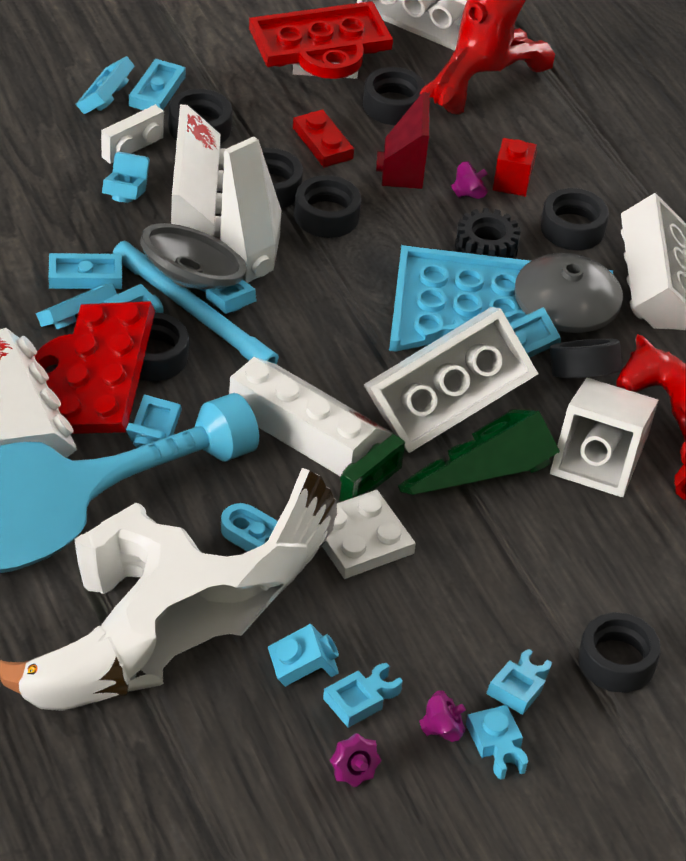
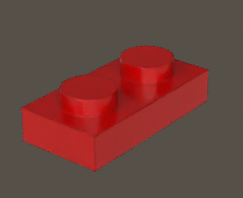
M323 109L293 117V129L323 168L353 159L354 147Z

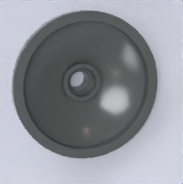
M158 223L146 227L142 233L140 243L147 258L161 273L181 287L196 289L227 288L241 282L246 273V264L239 254L224 242L199 230L182 225Z
M554 253L530 261L518 273L514 289L516 301L526 315L544 307L556 330L570 333L594 331L608 325L617 317L623 301V291L619 281L605 266L591 258L572 253Z

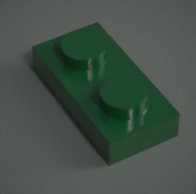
M393 433L382 443L373 445L367 455L358 462L349 464L340 477L341 489L339 500L342 502L374 491L402 468L405 441Z

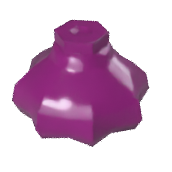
M464 161L458 166L456 181L451 187L459 198L466 195L477 199L483 198L488 193V189L481 178L488 173L485 169L477 173L469 161Z
M443 690L436 691L431 696V699L428 700L426 715L423 719L419 720L421 729L426 736L431 734L439 735L451 742L459 741L466 731L461 715L466 709L463 704L456 706L453 699L448 697Z
M357 733L346 740L339 741L336 751L330 759L336 781L347 782L354 788L365 780L373 779L375 769L382 761L377 753L376 740L365 739Z

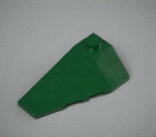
M511 409L472 433L475 440L457 444L449 449L448 455L450 458L447 461L439 459L429 463L399 484L398 488L401 493L414 495L524 471L533 473L548 466L551 463L549 458L559 453L560 450L540 411Z

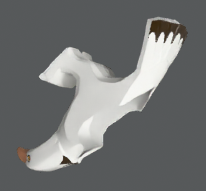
M302 468L290 499L269 540L265 544L244 554L228 557L202 553L185 529L157 524L147 516L145 508L139 503H134L106 519L100 525L74 539L83 586L88 591L105 594L113 590L125 577L141 578L114 607L102 625L97 626L87 636L30 661L6 662L0 660V680L2 684L21 694L25 700L40 709L65 711L90 703L125 696L129 691L164 684L163 668L175 655L215 636L226 634L242 636L268 605L312 560L333 531L334 520L337 516V504L331 489L325 485L322 476ZM140 670L146 674L136 678V673Z

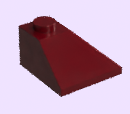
M423 92L385 137L384 151H377L376 172H382V186L423 188L429 141L430 93Z

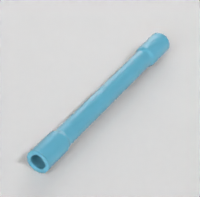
M121 241L116 245L113 254H122L123 266L135 275L141 276L236 348L247 360L256 357L277 364L278 354L255 337L249 336L187 288L175 284L173 280L161 273L145 254L129 242Z

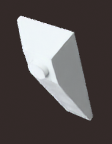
M254 136L224 151L220 241L227 244L244 260L246 273L243 280L248 283L274 270L280 238L282 212L259 140Z

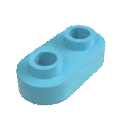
M237 503L228 506L221 515V533L227 540L248 552L269 540L278 521L249 504Z

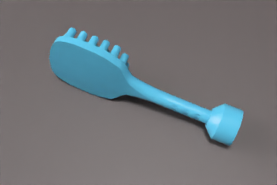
M231 393L208 401L201 406L194 428L124 453L103 458L72 461L42 442H17L1 445L0 573L15 571L40 562L69 545L82 532L87 523V507L90 501L104 490L125 478L202 449L224 462L255 451L259 444V429L255 415L248 402L237 393Z

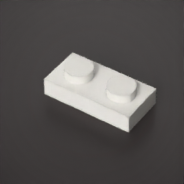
M155 104L101 130L102 158L111 164L114 162L115 154L119 151L131 154L162 139L164 111Z

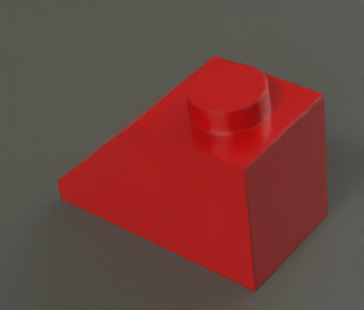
M503 138L497 158L493 184L494 191L526 197L537 155V144L518 139Z

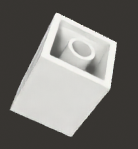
M587 377L568 405L557 445L560 452L554 456L550 474L624 497L649 435L659 400Z

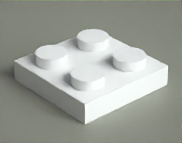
M374 490L337 503V516L334 520L333 531L329 534L322 547L342 577L346 579L414 554L416 543L380 492Z

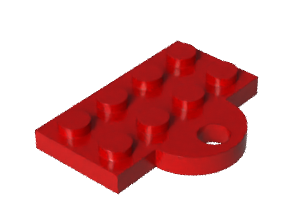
M373 1L249 18V30L267 67H280L299 63L305 71L314 76L338 79L348 77L357 72L362 66L363 54L392 50L393 38Z
M151 301L81 304L73 334L62 335L50 340L34 356L44 370L50 365H58L52 372L47 373L49 380L46 383L59 398L61 406L58 409L61 415L71 424L74 430L72 434L127 432L126 429L130 420L155 314Z

